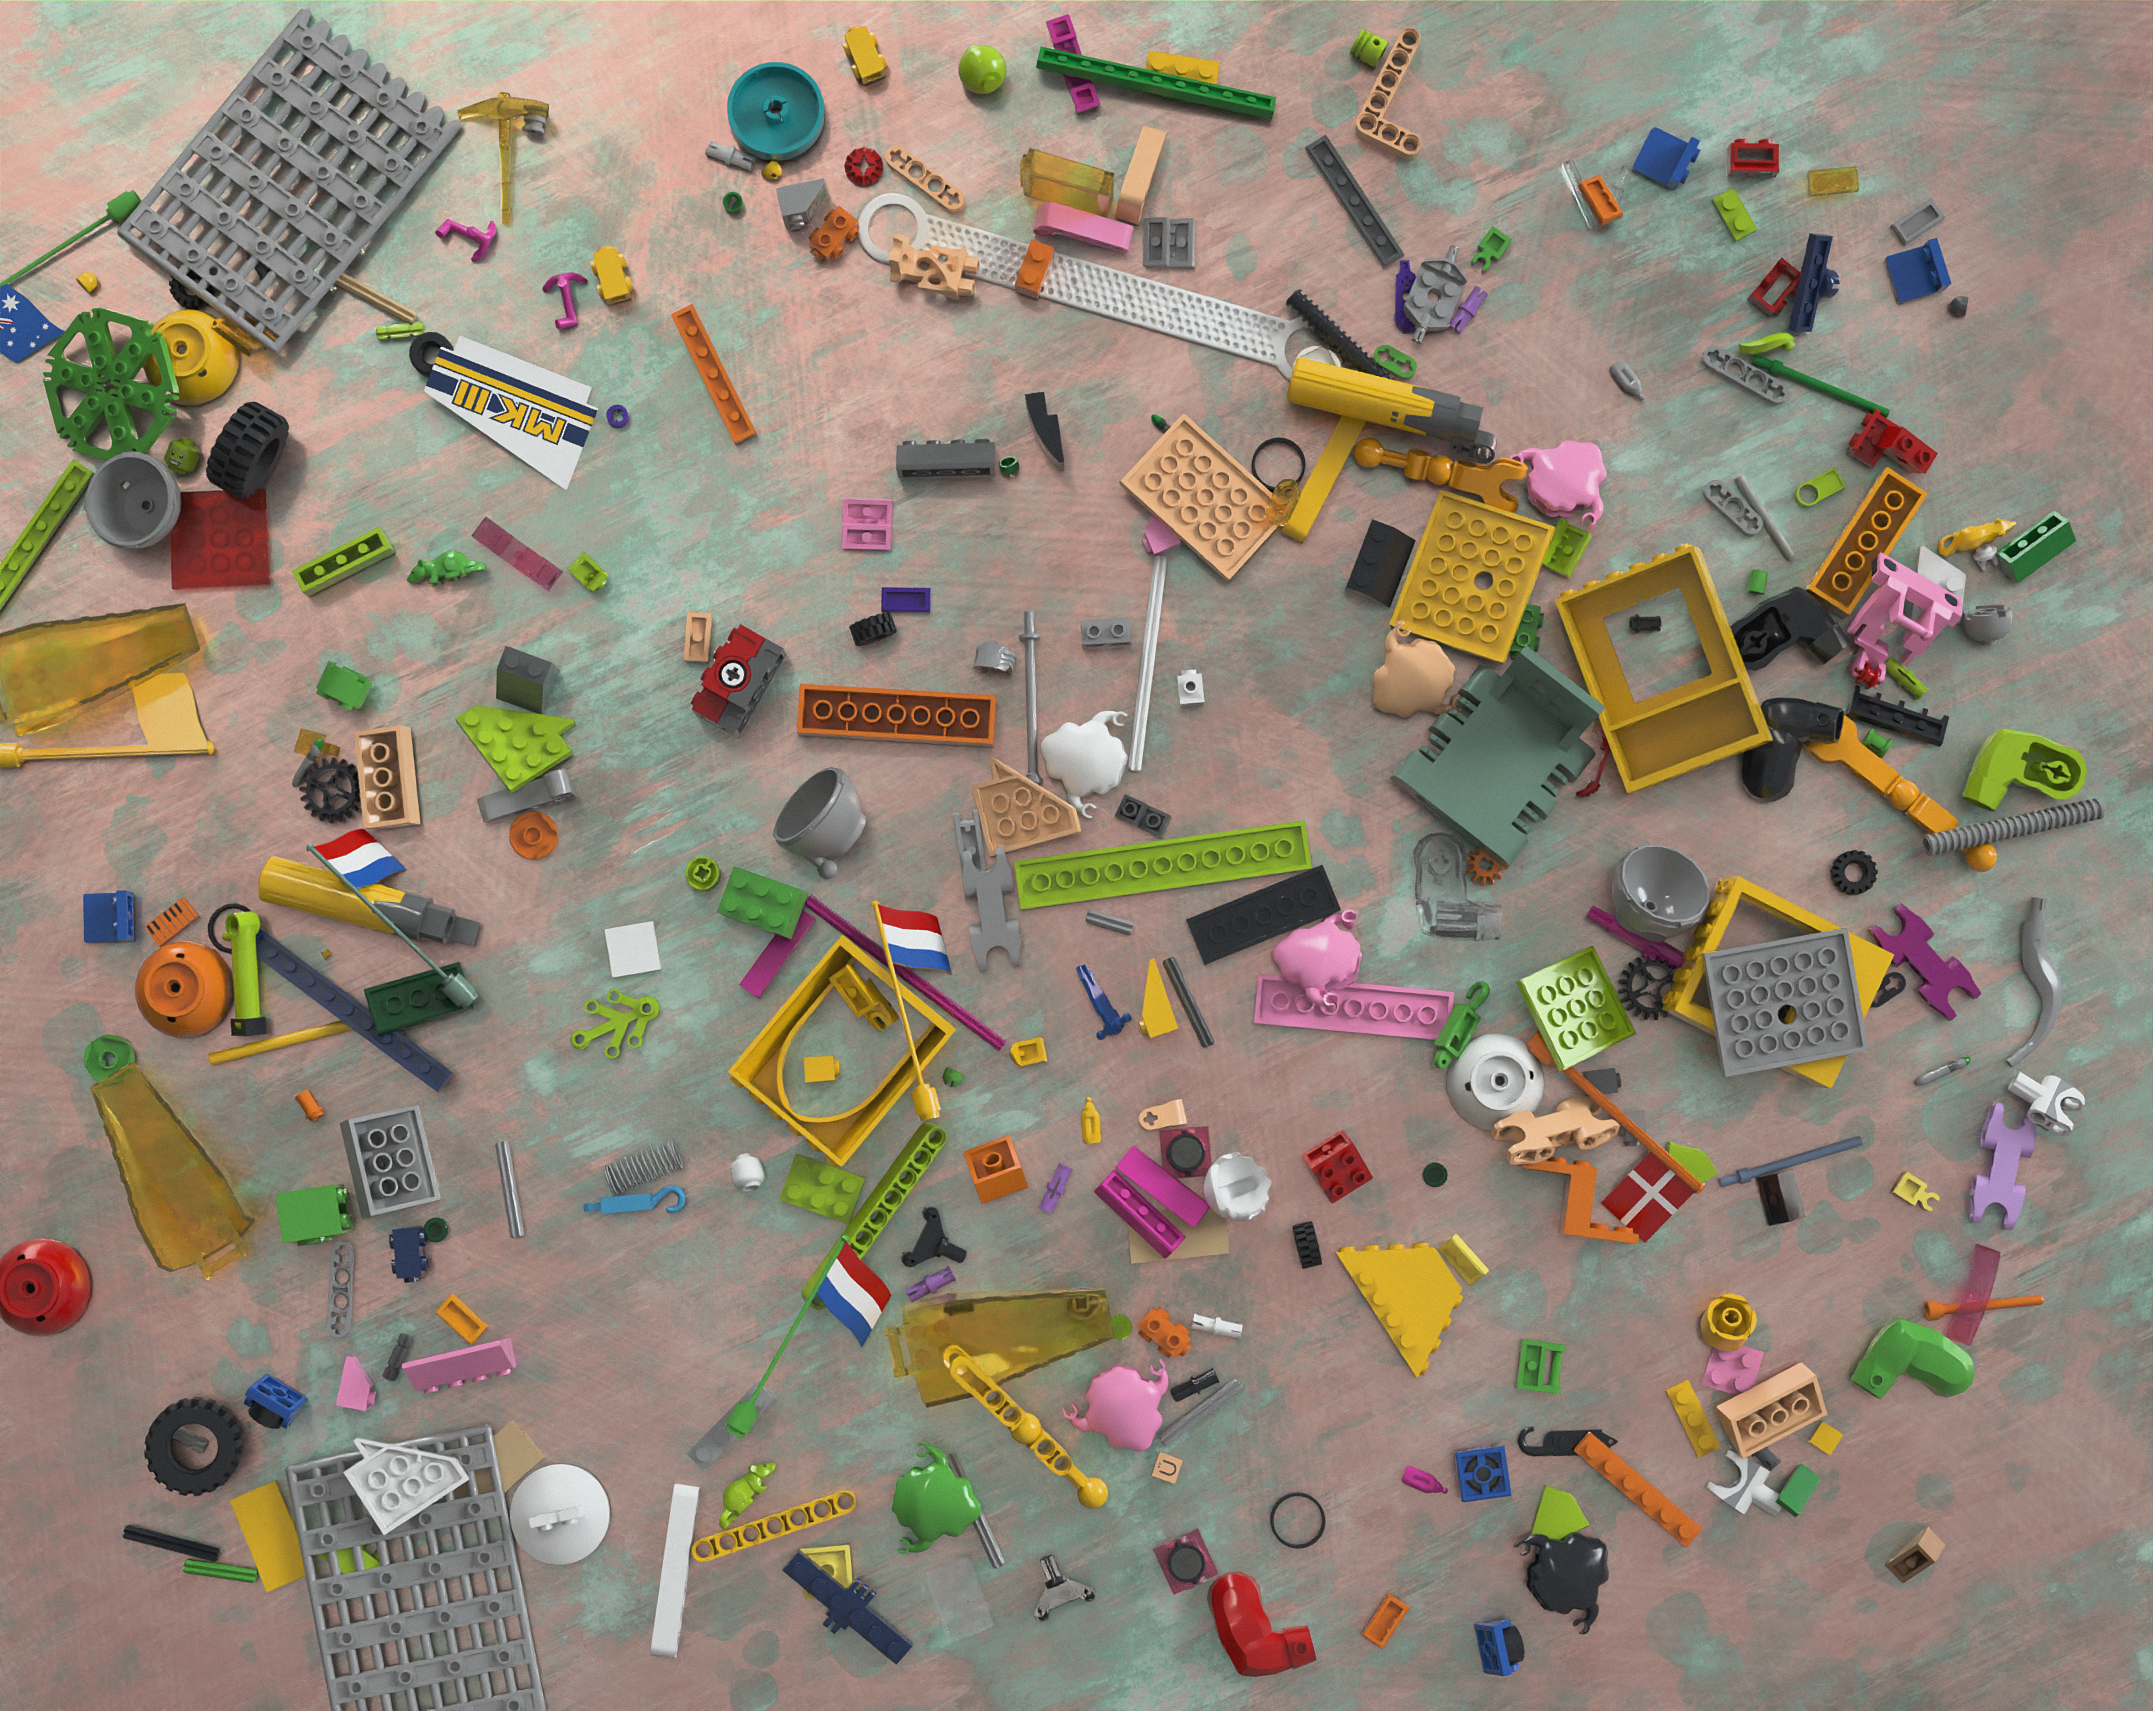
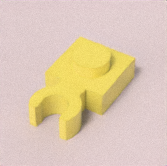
M1907 1171L1904 1172L1892 1193L1912 1206H1915L1917 1201H1919L1921 1207L1926 1211L1933 1210V1208L1927 1205L1928 1198L1931 1197L1936 1201L1940 1199L1935 1193H1926L1924 1190L1927 1184Z

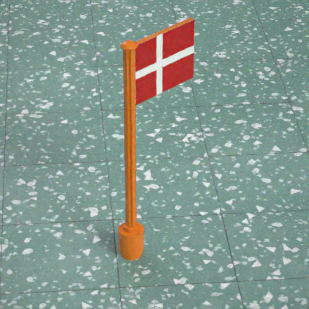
M1538 1030L1525 1045L1530 1048L1528 1051L1545 1066L1549 1063L1552 1066H1556ZM1571 1066L1562 1072L1650 1151L1601 1202L1628 1228H1633V1233L1639 1234V1238L1646 1243L1693 1193H1701L1704 1190L1705 1184L1696 1179Z

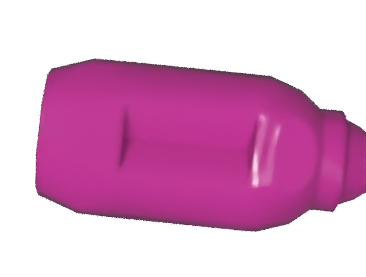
M1406 1467L1401 1480L1405 1485L1424 1493L1442 1492L1447 1494L1448 1489L1443 1488L1433 1475L1414 1467Z

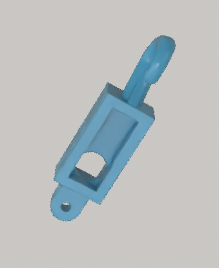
M669 1185L654 1195L646 1193L600 1198V1203L584 1204V1212L601 1210L602 1214L650 1210L654 1209L656 1204L665 1195L674 1193L678 1197V1202L673 1207L668 1206L666 1212L675 1213L682 1209L686 1197L680 1187Z

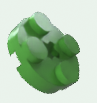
M107 1034L100 1036L87 1046L83 1060L85 1068H87L88 1073L94 1080L100 1083L114 1084L124 1081L132 1072L135 1064L133 1046L124 1038ZM112 1052L115 1063L106 1066L107 1061L103 1060V1057L108 1056Z

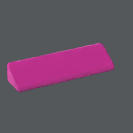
M802 909L792 939L775 934L739 985L760 999L816 919Z
M1132 1146L1116 1166L1117 1170L1191 1227L1197 1226L1210 1208L1204 1199L1135 1146Z
M1113 1170L1094 1190L1096 1195L1163 1258L1166 1259L1186 1238L1117 1171Z

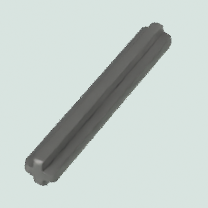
M1170 957L1164 960L1163 966L1202 1047L1207 1048L1213 1045L1215 1041L1176 959Z

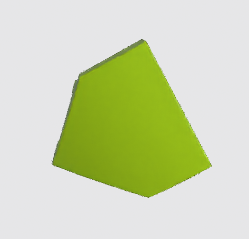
M1668 1142L1666 1148L1668 1153L1701 1183L1718 1174L1704 1151L1699 1150L1697 1147L1692 1148Z
M1545 1486L1532 1534H1544L1549 1538L1563 1540L1571 1532H1578L1590 1526L1577 1503L1576 1497H1573L1571 1493Z

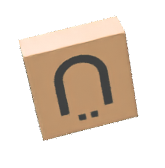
M1159 1452L1151 1476L1175 1484L1183 1460Z

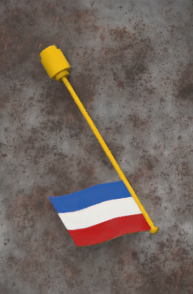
M873 900L870 906H873L919 1083V1086L915 1087L916 1092L911 1093L916 1115L920 1117V1121L940 1117L938 1110H941L936 1089L935 1087L930 1088L929 1083L924 1084L893 966V964L908 968L935 969L949 975L952 974L938 918L921 911L892 909L878 905L880 904L879 901Z

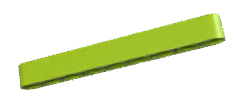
M927 1121L919 1126L841 1234L849 1237L848 1244L860 1260L945 1144L946 1133L935 1123ZM932 1131H936L935 1136L928 1140L929 1134ZM921 1151L920 1157L914 1160V1155ZM907 1171L906 1176L899 1180L900 1174ZM892 1191L891 1197L885 1200V1195ZM878 1211L877 1216L870 1220L871 1214ZM863 1231L862 1237L856 1240V1235ZM841 1237L838 1238L804 1285L801 1295L805 1302L840 1243ZM819 1297L812 1300L810 1304L815 1310L826 1308Z

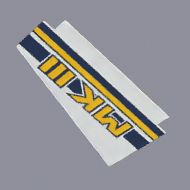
M459 336L454 351L444 347L440 348L424 392L565 490L568 488L598 408L587 404L591 387L463 336Z

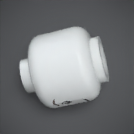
M749 1153L737 1156V1160L730 1165L734 1186L741 1189L742 1192L759 1189L760 1184L765 1179L761 1160L757 1157H751Z

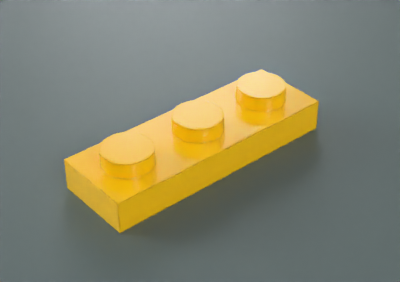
M1149 51L1146 69L1217 84L1220 62Z
M1689 1380L1666 1389L1669 1400L1697 1458L1720 1449L1721 1446Z

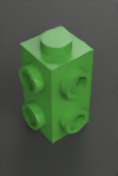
M1527 604L1508 653L1512 654V658L1516 659L1525 646L1538 652L1540 637H1536L1537 627H1542L1544 613H1540L1541 606Z

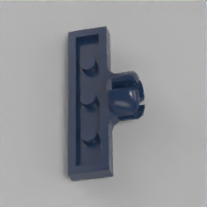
M1809 234L1788 328L1790 330L1812 332L1819 300L1831 298L1839 291L1838 288H1832L1833 284H1840L1838 274L1834 270L1827 269L1833 236Z

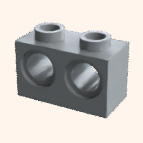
M1130 618L1081 620L1082 649L1131 646Z

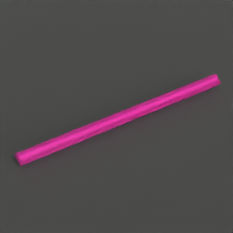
M811 894L808 897L804 906L811 909L819 917L821 916L828 924L836 930L838 929L848 939L850 938L860 948L867 951L872 957L889 968L883 947L880 949L881 946L875 945L876 942L870 941L871 938L868 940L866 935L863 936L864 933L858 932L859 929L856 930V927L853 929L854 926L848 925L849 922L846 923L847 920L844 921V918L841 920L839 914L836 916L837 913L834 914V911L831 912L832 909L826 908L827 905L825 907L824 904L821 905L822 902L819 903L820 900L814 899L815 896L812 897ZM893 964L897 976L899 975V977L909 985L911 984L921 994L926 995L933 1003L941 1009L943 1008V1010L948 1012L953 1018L955 1017L965 1027L970 1028L972 1032H975L985 1042L987 1041L997 1051H1000L1006 1044V1040L1000 1039L1001 1036L995 1035L996 1032L993 1033V1030L990 1032L991 1029L988 1030L986 1025L983 1026L984 1023L980 1024L981 1021L978 1022L976 1017L973 1019L974 1016L971 1017L969 1012L963 1011L964 1008L961 1009V1006H956L957 1003L953 1004L954 1001L951 1002L952 999L949 1000V997L946 999L947 996L941 995L942 992L936 991L937 988L934 989L932 984L929 986L930 983L924 982L925 979L919 978L920 975L917 976V973H912L910 968L907 969V967Z

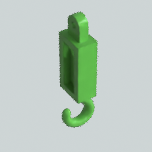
M1479 981L1470 987L1466 994L1468 999H1471L1477 990L1481 989V992L1468 1005L1455 1004L1434 1043V1046L1439 1049L1434 1057V1066L1436 1068L1446 1069L1452 1058L1459 1059L1481 1020V1017L1475 1011L1486 1001L1490 994V988L1486 982ZM1455 1036V1039H1454L1452 1045L1450 1046V1043H1451L1453 1037Z

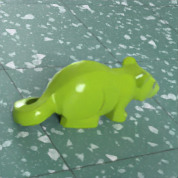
M776 1463L749 1466V1472L743 1478L732 1482L726 1487L723 1493L724 1509L719 1519V1526L725 1530L754 1501L752 1496L755 1493L760 1495L767 1489L765 1485L761 1486L764 1478L774 1472Z

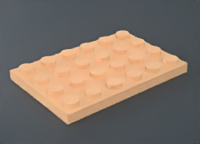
M1184 413L1119 482L1126 491L1227 582L1291 513V510Z

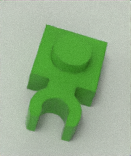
M1492 226L1478 245V248L1483 252L1477 253L1473 257L1471 264L1474 265L1477 260L1482 259L1485 262L1482 271H1487L1491 263V257L1498 261L1512 242V239Z

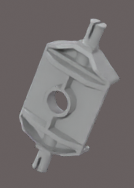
M1450 245L1445 258L1425 259L1421 263L1403 307L1406 317L1415 325L1416 331L1411 340L1413 342L1416 341L1417 344L1422 343L1424 334L1427 331H1441L1450 327L1449 322L1464 285L1468 282V278L1455 263L1460 250L1459 247L1455 248V245ZM1429 291H1434L1438 294V302L1429 300Z

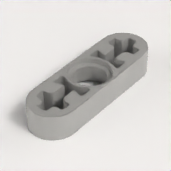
M1712 480L1704 487L1703 496L1706 501L1744 535L1754 536L1762 529V518L1722 481ZM1709 487H1719L1720 490L1718 493L1723 498L1726 496V494L1729 496V498H1727L1723 502L1722 506L1719 504V502L1722 499L1717 495L1712 497L1710 495L1711 489ZM1736 502L1740 507L1739 513L1735 515L1728 513L1726 509L1727 503ZM1744 510L1747 512L1744 517L1748 521L1752 519L1756 521L1754 525L1757 528L1756 530L1754 528L1748 530L1746 528L1748 523L1743 518L1740 522L1736 520L1743 514Z

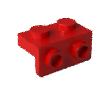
M1878 409L1872 414L1868 412L1860 424L1864 426L1860 434L1855 432L1848 443L1851 448L1847 454L1872 469L1883 453L1876 445L1887 426H1898L1880 415L1881 411Z

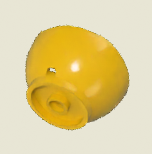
M194 309L179 310L158 320L151 330V335L155 332H161L163 334L162 337H165L180 392L173 393L171 391V394L179 396V400H171V402L185 406H195L212 401L223 394L232 383L237 369H239L240 362L239 348L229 327L219 318L205 311ZM186 346V352L180 354L179 348ZM152 354L144 364L143 369L150 384L159 386L162 378L156 356ZM205 369L207 371V374L203 377H199L198 374L203 372V370Z

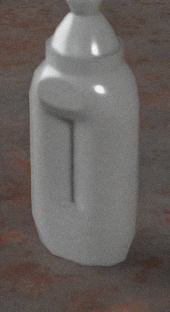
M1619 360L1610 367L1611 374L1626 392L1639 397L1640 400H1644L1645 396L1642 395L1640 380L1628 364L1623 360Z

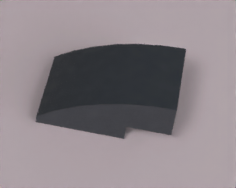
M1044 392L1025 394L1027 414L1037 442L1050 462L1059 471H1065L1058 415H1047Z

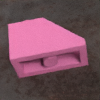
M1151 514L1144 532L1145 539L1142 540L1147 554L1151 552L1153 557L1180 547V539Z
M346 1356L336 1405L367 1411L370 1409V1406H374L377 1392L373 1391L375 1385L356 1356Z

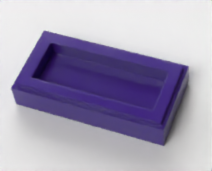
M882 587L881 612L930 613L931 589Z

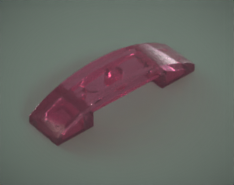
M487 517L483 519L471 535L482 545L547 591H550L563 573L558 567L538 555Z
M1976 1244L1969 1264L1971 1269L1956 1314L1952 1316L1946 1334L1947 1338L1968 1346L1971 1345L1993 1289L2001 1252Z

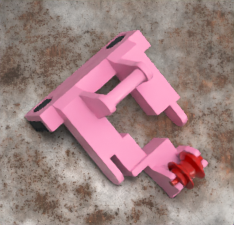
M1881 552L1872 561V582L1878 584L1879 587L1847 627L1848 633L1852 635L1855 633V643L1861 646L1847 669L1852 676L1856 677V684L1864 682L1865 689L1867 690L1871 687L1877 689L1885 678L1886 664L1883 662L1888 658V644L1878 638L1883 633L1884 622L1889 616L1891 623L1894 625L1899 624L1908 629L1903 635V647L1907 648L1901 657V663L1904 665H1908L1916 655L1921 657L1946 624L1954 627L1962 617V599ZM1905 599L1924 609L1915 622L1903 615Z

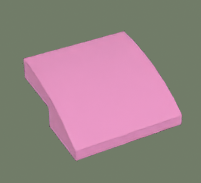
M843 498L842 549L891 550L892 499Z

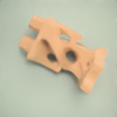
M894 233L893 246L889 256L891 282H899L902 279L910 280L917 283L918 288L923 291L935 292L955 300H959L960 295H973L975 282L974 280L964 279L965 272L977 274L980 261L977 258L968 256L967 249H949L931 245L930 250L919 251L910 246V240L907 237ZM941 256H945L948 258V260L946 262H940L938 258ZM921 261L929 263V270H921L919 263Z

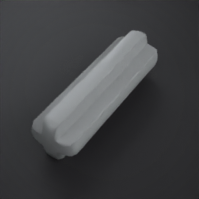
M1089 910L1086 916L1087 923L1127 935L1131 934L1134 926L1133 922L1094 910Z

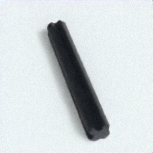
M131 1525L125 1526L123 1531L124 1539L213 1562L217 1561L220 1555L219 1548Z

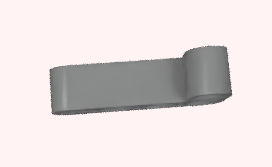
M559 769L546 773L544 778L529 782L512 794L508 789L482 796L477 799L483 822L489 823L575 796L568 771Z

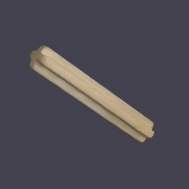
M344 273L334 283L406 323L413 324L417 317L415 311Z

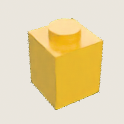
M834 1055L804 1057L805 1082L836 1081V1075H840V1061H835Z

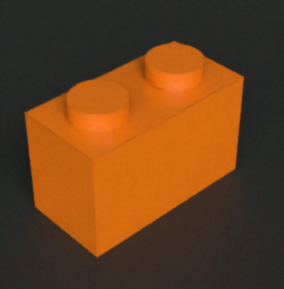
M1031 239L1015 282V291L1036 299L1039 298L1055 255L1054 247Z

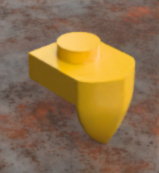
M1037 1037L1014 1043L1010 1048V1058L1020 1067L1047 1062L1044 1039Z

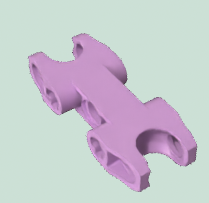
M1993 1103L1983 1125L1980 1139V1147L1991 1150L1986 1176L1975 1175L1972 1180L1969 1194L1970 1222L1980 1223L1985 1208L1989 1204L1995 1203L2003 1212L2002 1229L2013 1230L2018 1215L2023 1208L2026 1190L2025 1185L2015 1183L2020 1156L2031 1158L2037 1137L2036 1125L2027 1117L2029 1110H2025L2020 1126L2014 1130L2007 1128L2003 1122V1104Z

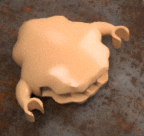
M1398 620L1395 623V628L1389 632L1384 643L1386 651L1385 663L1374 672L1373 682L1375 688L1373 702L1375 707L1381 712L1395 713L1405 718L1411 717L1418 710L1431 712L1438 716L1441 713L1449 715L1450 709L1464 710L1460 705H1455V702L1461 697L1459 694L1451 697L1449 705L1443 704L1446 690L1450 689L1454 684L1453 674L1455 667L1435 641H1426L1418 638L1411 644L1397 643L1399 635L1405 637L1411 632L1410 628L1399 631L1400 626L1404 625L1405 621Z

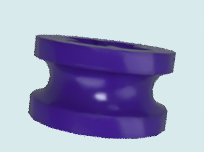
M613 405L607 410L606 417L613 428L618 429L626 426L629 414L625 407ZM617 411L619 414L622 411L623 414L621 416L623 420L618 422L616 419V422H614L613 412Z

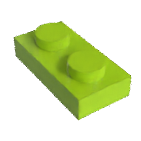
M1734 188L1712 199L1711 202L1734 242L1756 232L1757 228Z

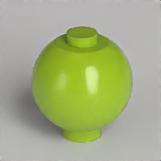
M972 45L968 47L961 57L958 66L959 77L963 85L968 90L977 94H988L997 90L1004 82L1007 72L1006 62L1001 53L987 45Z

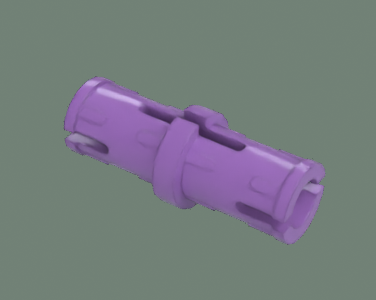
M1475 286L1464 303L1461 302L1458 306L1459 311L1449 323L1451 330L1459 323L1454 330L1455 333L1461 334L1470 318H1474L1477 314V308L1488 295L1483 290L1478 298L1476 297L1482 288Z
M1061 1163L1058 1164L1051 1182H1047L1046 1187L1048 1188L1038 1208L1048 1213H1053L1060 1195L1065 1193L1064 1187L1073 1169ZM1061 1178V1181L1055 1191L1053 1198L1050 1199L1058 1179Z
M948 1266L930 1277L927 1275L924 1277L925 1280L906 1288L907 1295H911L909 1296L911 1302L914 1303V1301L931 1292L935 1294L937 1289L952 1281H956L953 1274L947 1276L952 1273L950 1267Z

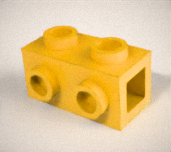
M860 25L850 28L847 31L848 33L844 34L845 42L842 43L846 56H852L855 63L851 65L855 78H861L864 85L886 76L884 68L888 66L883 53L878 54L875 48L879 44L874 31L869 32L867 26L861 27Z
M611 246L597 249L596 253H592L594 261L590 262L594 276L598 275L601 284L597 285L600 299L605 298L608 305L630 299L629 291L634 289L630 276L625 277L623 268L627 267L624 254H619L616 247L611 248Z

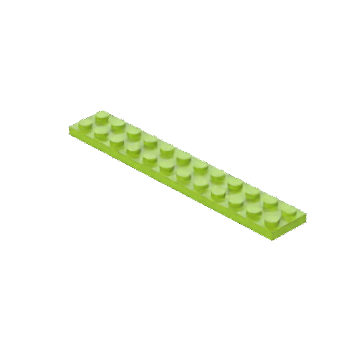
M1305 820L1014 861L1020 910L1312 869Z

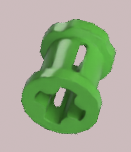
M1874 728L1870 729L1862 741L1865 747L1876 752L1881 759L1893 743L1892 739L1887 740L1875 733Z

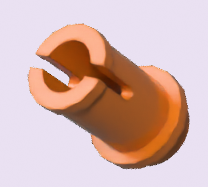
M308 1089L295 1097V1100L298 1101L306 1114V1120L309 1119L311 1122H314L324 1115L322 1112L323 1108L317 1105Z

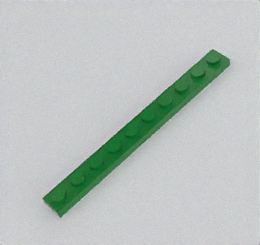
M1040 47L1036 68L1046 72H1056L1070 77L1089 79L1093 82L1112 84L1116 87H1126L1140 92L1154 93L1167 98L1172 97L1190 103L1195 102L1208 105L1213 108L1228 109L1236 113L1251 114L1259 118L1272 119L1276 97L1046 47Z

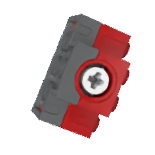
M741 624L738 629L733 628L727 639L730 643L726 642L723 647L719 646L713 656L715 662L711 668L707 667L700 679L703 681L701 684L703 690L701 693L697 691L691 701V705H693L691 710L697 716L736 738L740 737L787 655L782 647Z

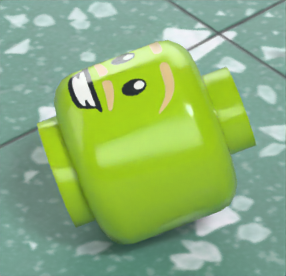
M181 437L180 440H172L164 457V461L168 464L167 468L186 475V472L193 471L200 456V450L194 446L195 441L186 437Z

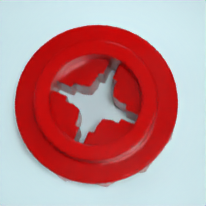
M864 146L863 148L854 149L853 152L847 155L844 165L845 172L853 183L861 186L871 185L882 175L883 162L881 156L874 149ZM863 157H865L867 164L871 165L866 168L864 175L860 167L854 166L861 164Z

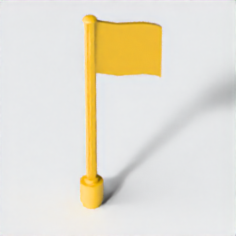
M184 673L134 674L125 676L133 690L139 723L148 745L24 750V748L20 747L19 743H1L0 768L20 767L21 762L25 760L205 753L211 755L214 751V745L211 741L207 742L198 720L193 690Z

